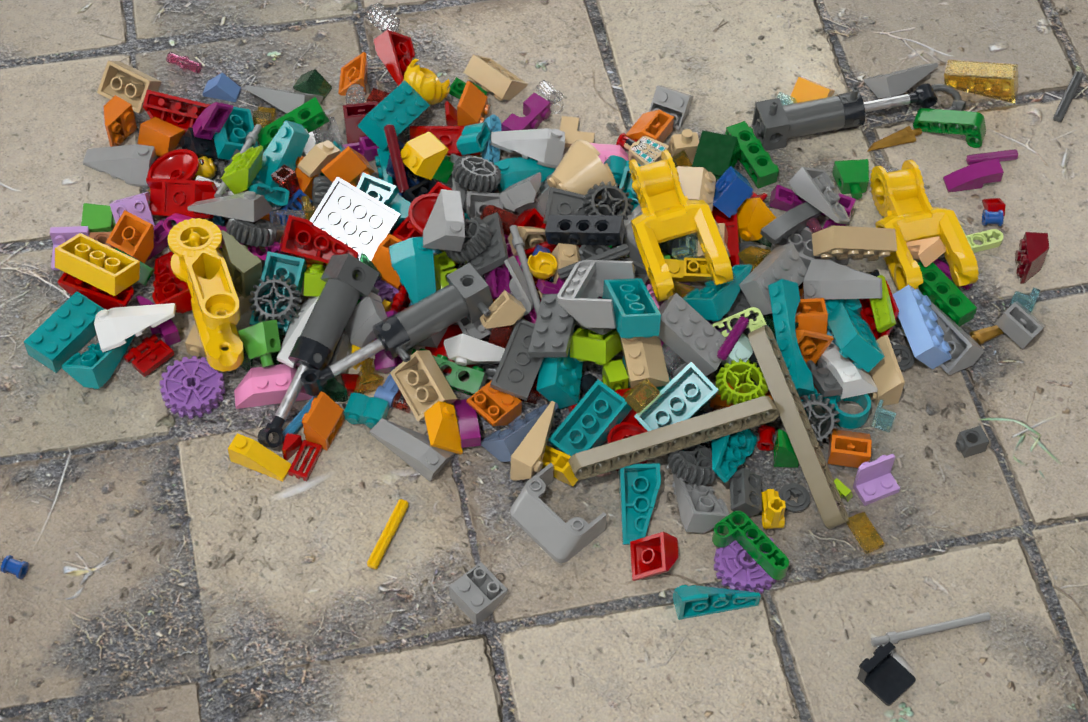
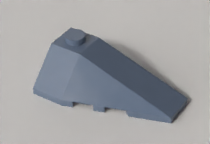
M555 403V411H556V409L558 408V404H557V403ZM544 404L525 415V419L509 423L510 428L503 431L498 429L481 440V446L500 462L511 463L512 454L549 404Z

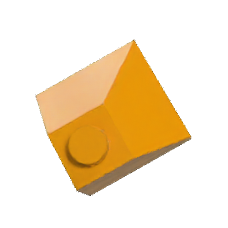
M761 198L746 199L737 209L738 230L740 237L745 241H755L762 238L763 236L760 234L761 229L776 219L775 215Z
M438 401L424 412L430 445L461 455L463 450L461 448L454 405Z

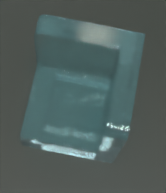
M694 234L686 235L685 239H680L679 247L672 248V256L677 260H684V257L698 258V238Z
M1033 287L1030 296L1015 291L1009 306L1018 301L1031 313L1040 290Z
M880 399L871 426L890 432L896 413L883 409L884 400Z

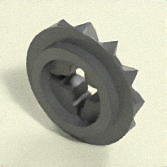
M892 345L896 359L901 354V362H898L900 370L905 372L906 369H911L915 362L912 350L904 345Z
M790 483L783 486L779 491L780 499L785 501V511L790 510L793 513L796 511L802 512L810 503V494L802 485ZM790 497H798L797 503L794 500L790 501Z

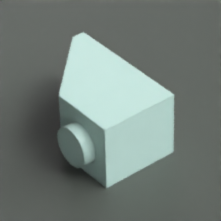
M744 334L741 335L727 359L721 361L723 365L726 362L731 364L733 359L739 362L740 358L743 362H746L752 355V346Z

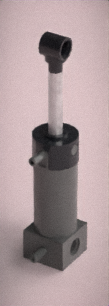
M930 84L918 86L914 93L867 102H863L862 96L858 92V87H853L851 92L783 106L780 99L775 98L755 102L752 128L757 139L761 141L764 150L768 151L786 147L788 138L862 126L865 122V112L914 103L921 105L922 108H930L937 103L938 99Z
M351 254L333 255L321 277V280L325 281L326 284L288 356V359L297 365L298 369L272 422L267 423L266 428L261 429L258 433V442L265 447L275 448L283 443L284 430L282 427L303 386L301 374L307 369H320L321 371L330 366L329 363L333 357V352L360 297H368L370 292L377 295L379 293V289L374 287L379 272ZM270 433L273 435L271 442L268 439Z
M470 263L448 274L447 280L449 285L401 312L375 324L373 331L377 340L321 371L320 369L305 370L301 374V381L306 393L310 396L319 395L321 391L323 392L328 380L381 350L391 360L400 356L404 362H408L410 356L407 354V351L463 318L467 317L473 324L480 320L479 318L482 315L488 317L491 314L489 307L493 304L489 285Z

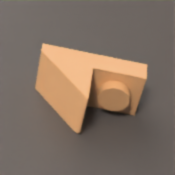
M940 237L906 242L912 258L920 259L924 267L930 265L946 252Z

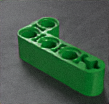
M921 108L917 111L913 122L914 129L921 128L922 132L965 135L967 144L973 148L982 146L986 134L985 118L979 112Z
M734 511L715 525L712 535V542L715 546L723 548L736 540L771 578L781 580L786 576L789 559L744 512Z

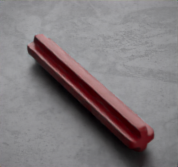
M388 124L384 126L385 136L397 187L400 190L399 193L404 194L409 189L395 126Z

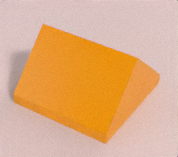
M798 77L789 102L794 104L832 97L835 90L804 77Z

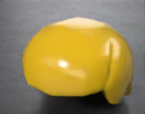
M539 251L535 256L530 255L527 261L529 270L535 278L547 279L557 271V260L550 253Z

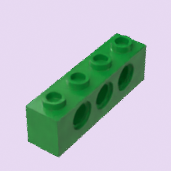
M314 97L263 127L258 134V141L265 151L285 120L301 124L308 133L323 126L330 120L317 98Z
M745 121L726 127L725 135L738 138L741 150L738 160L756 187L759 189L776 183L779 168L772 162L769 153L764 150L761 141L754 135L753 129Z
M919 262L918 265L922 272L923 283L918 287L922 295H927L930 301L959 327L972 320L977 307L933 262L927 267H924L922 262Z
M440 354L437 357L433 356L442 373L446 368L452 369L450 375L445 376L452 389L473 395L485 386L488 376L484 373V369L476 366L469 368L448 361V357ZM469 374L468 381L462 382V375Z

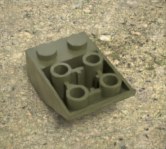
M222 230V254L235 290L246 298L250 295V291H256L253 287L254 285L259 286V279L262 276V261L258 256H254L245 245H241L236 241L233 235Z

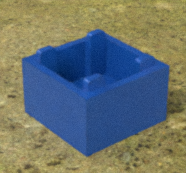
M730 166L716 182L713 205L730 218L731 215H735L738 212L739 206L753 195L754 189L747 178Z

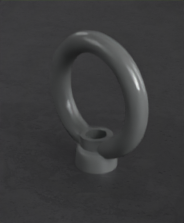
M946 84L931 85L934 91H945L954 97L952 107L945 110L964 111L966 101L961 99L960 93L955 88Z

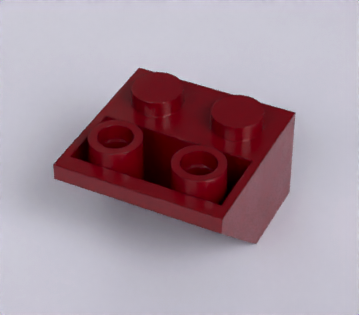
M378 101L343 105L347 144L357 143L360 137L367 136L357 125L378 105Z
M1025 232L1023 239H1020L1019 250H1016L1015 261H1018L1017 276H1020V284L1026 283L1041 270L1050 248L1048 233Z

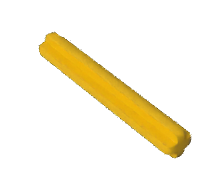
M398 500L367 561L369 568H378L409 507L408 501Z

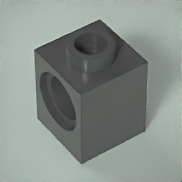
M981 425L959 432L956 440V448L962 453L964 458L985 452L989 444V439Z

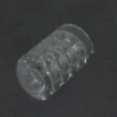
M381 3L372 4L365 9L364 17L382 33L386 30L397 32L400 19Z

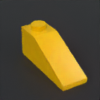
M237 433L228 447L231 462L282 482L288 475L291 463L251 438Z
M546 445L541 469L552 463L554 465L553 477L573 487L579 480L575 477L569 465V458L571 456Z

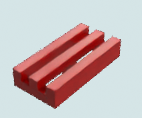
M303 440L288 470L289 476L295 475L296 478L300 479L301 477L304 481H307L323 450L322 445ZM308 446L310 448L307 454L305 455L299 470L297 471L296 468ZM314 449H316L315 452H314V454H313V456H312V458H311V460H310V462H309V464H308V466H307V468H306V470H305V472L303 473V471H304V469H305V467H306V465H307V463H308V461H309V459H310V457H311V455H312Z

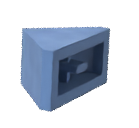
M221 73L207 82L202 95L204 97L236 102L241 92V87L224 73Z

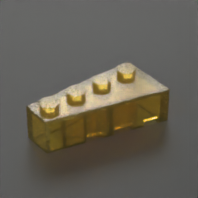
M948 60L944 81L946 85L956 90L1015 104L1018 93V64Z

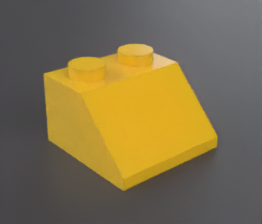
M427 132L406 142L401 150V157L403 163L414 174L432 180L449 149L431 132Z

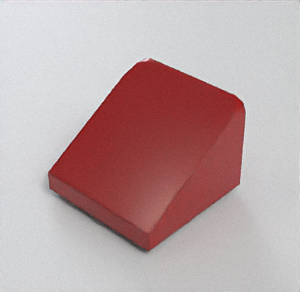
M446 101V125L458 126L457 110Z
M1000 198L982 200L984 210L991 212L1003 210V216H1005L1006 204Z
M341 374L347 396H350L351 393L366 391L360 374Z
M289 433L285 435L282 452L283 458L286 461L299 450L302 444L301 435Z

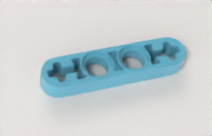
M492 114L484 120V122H487L491 132L501 131V121L498 116ZM490 136L489 141L486 142L485 149L482 151V158L488 159L489 162H497L500 160V149L491 145Z

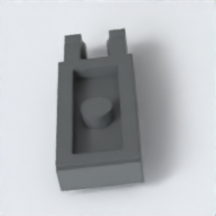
M824 359L818 360L819 369H816L815 363L812 360L807 361L806 364L812 372L813 382L823 397L842 395L843 388L827 368V363Z

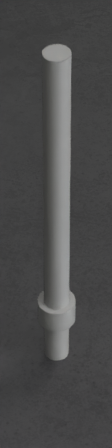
M256 124L252 132L248 133L246 142L240 151L241 154L256 143L258 134L262 129L261 125ZM223 181L214 195L215 198L222 197L227 189V185Z
M512 225L510 227L513 238L512 244L517 251L536 315H538L541 302L533 276L528 267V260L523 248L525 244L523 238L519 235L517 226Z
M989 612L902 632H887L884 636L871 638V644L873 647L887 644L889 641L892 644H896L900 640L989 621L991 617Z

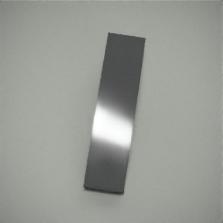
M808 202L803 203L774 219L761 229L760 234L775 245L782 238L787 239L794 232L798 234L818 218L822 212Z

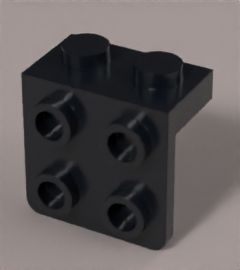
M188 127L184 136L180 139L182 149L193 151L198 158L206 156L213 159L227 160L217 157L214 137L211 140L195 137L193 128Z
M890 641L885 646L880 645L874 651V656L870 660L866 658L859 665L860 671L857 677L887 706L892 705L916 681V678L893 657L896 647Z

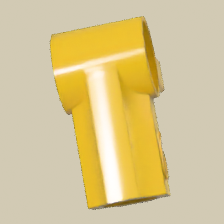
M767 489L761 492L763 529L784 528L785 501L780 499L778 491L774 489Z

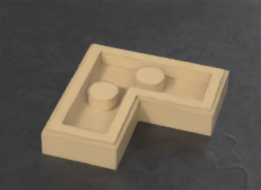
M562 116L560 131L565 132L564 147L570 148L579 139L594 143L595 133L578 131L579 118Z

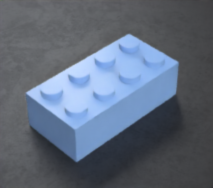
M910 285L892 294L899 309V320L914 357L931 369L952 358L949 353L951 348L944 341V332L936 322L938 317L931 310V301L928 296L922 295L918 289H914Z

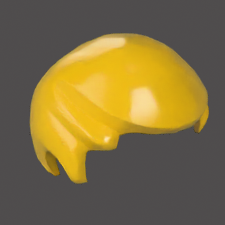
M413 59L406 69L403 81L405 80L429 105L440 103L450 92V87L448 88L450 80L448 79L441 83L434 72L416 64L419 59Z

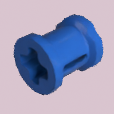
M983 210V226L987 224L1002 226L1004 219L1003 210L998 212Z
M8 555L2 562L1 572H8L16 575L18 579H23L28 571L29 563L15 560L13 556Z

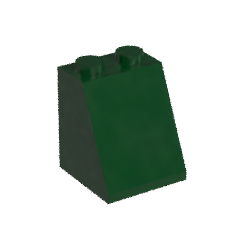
M702 130L692 167H704L708 172L714 174L717 182L730 166L734 168L741 153L738 138Z

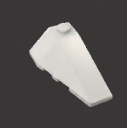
M319 296L305 300L300 306V310L295 311L297 315L292 317L281 350L278 353L277 360L292 368L295 367V364L288 359V356Z
M175 303L115 307L99 311L96 314L94 326L102 352L125 344V339L135 334L138 337L147 327H156L174 317L176 311Z
M463 333L444 340L448 358L462 366L467 364H499L505 348Z
M831 342L819 359L826 361L827 368L843 388L842 395H839L840 398L877 392L878 388L871 376L864 369H858L853 364L851 358L848 357L846 359L839 352L840 348Z

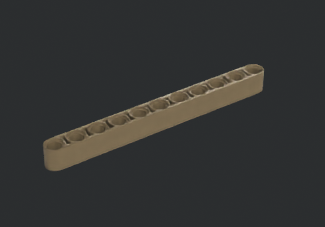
M764 325L749 333L748 338L774 403L779 410V415L825 526L828 529H832L847 522L849 517L774 334L768 325Z
M762 396L576 453L569 458V465L577 479H587L772 422L779 416V410L769 396Z

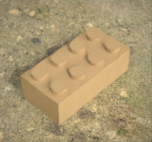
M831 226L812 234L813 256H821V259L837 257V260H844L850 257L852 260L868 258V261H877L879 257H888L890 253L897 251L896 231L892 228Z

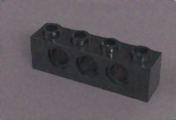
M548 215L545 235L548 244L554 245L561 243L621 246L624 238L625 224L623 216Z

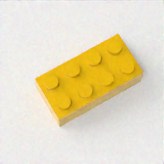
M81 233L55 248V268L113 296L139 281L140 261Z

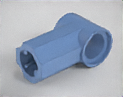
M389 374L383 386H379L374 394V397L388 401L389 408L395 406L400 392L391 374Z

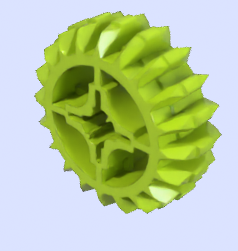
M741 358L739 362L733 359L731 364L726 362L724 368L721 367L716 376L715 387L720 391L718 395H721L722 401L727 400V405L731 403L736 405L765 396L768 392V385L761 368H757L756 362L750 364L749 359L746 362H743ZM750 378H752L756 382L757 386L754 385V382L751 381ZM727 382L730 383V386H732V387L734 388V390H732V389L728 386Z

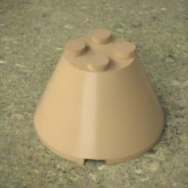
M581 139L571 145L552 176L547 179L550 188L553 187L582 195L588 194L587 192L590 188L593 189L595 184L600 185L602 181L605 185L610 181L612 186L616 182L608 164H603L598 157L600 155L599 151L589 142Z

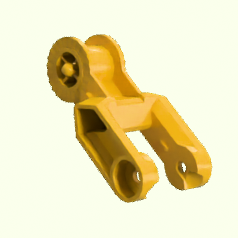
M668 150L661 152V161L640 167L635 159L629 160L632 188L636 193L642 212L641 215L631 220V226L639 254L658 302L668 300L669 297L674 295L672 276L658 243L692 233L697 235L714 284L718 285L733 281L730 259L709 205L704 200H688L687 195L684 196L680 187L679 174Z
M911 159L903 162L901 170L888 173L882 166L873 167L870 174L872 199L879 214L885 216V218L877 221L875 226L876 228H892L896 231L897 251L883 258L897 290L899 291L907 285L919 290L918 286L923 283L921 269L918 263L913 260L906 242L940 237L946 248V252L943 254L949 264L950 274L954 283L957 286L976 283L979 275L977 260L953 210L931 206L925 193L921 171L916 162Z
M192 218L179 222L173 226L168 234V245L174 253L171 258V269L177 278L185 281L188 285L192 297L193 317L207 362L215 370L222 372L232 371L242 365L244 350L243 342L236 328L240 320L239 299L224 256L219 250L222 243V233L213 222L206 219ZM223 347H228V348H229V349L226 350V351L221 350V348H223Z

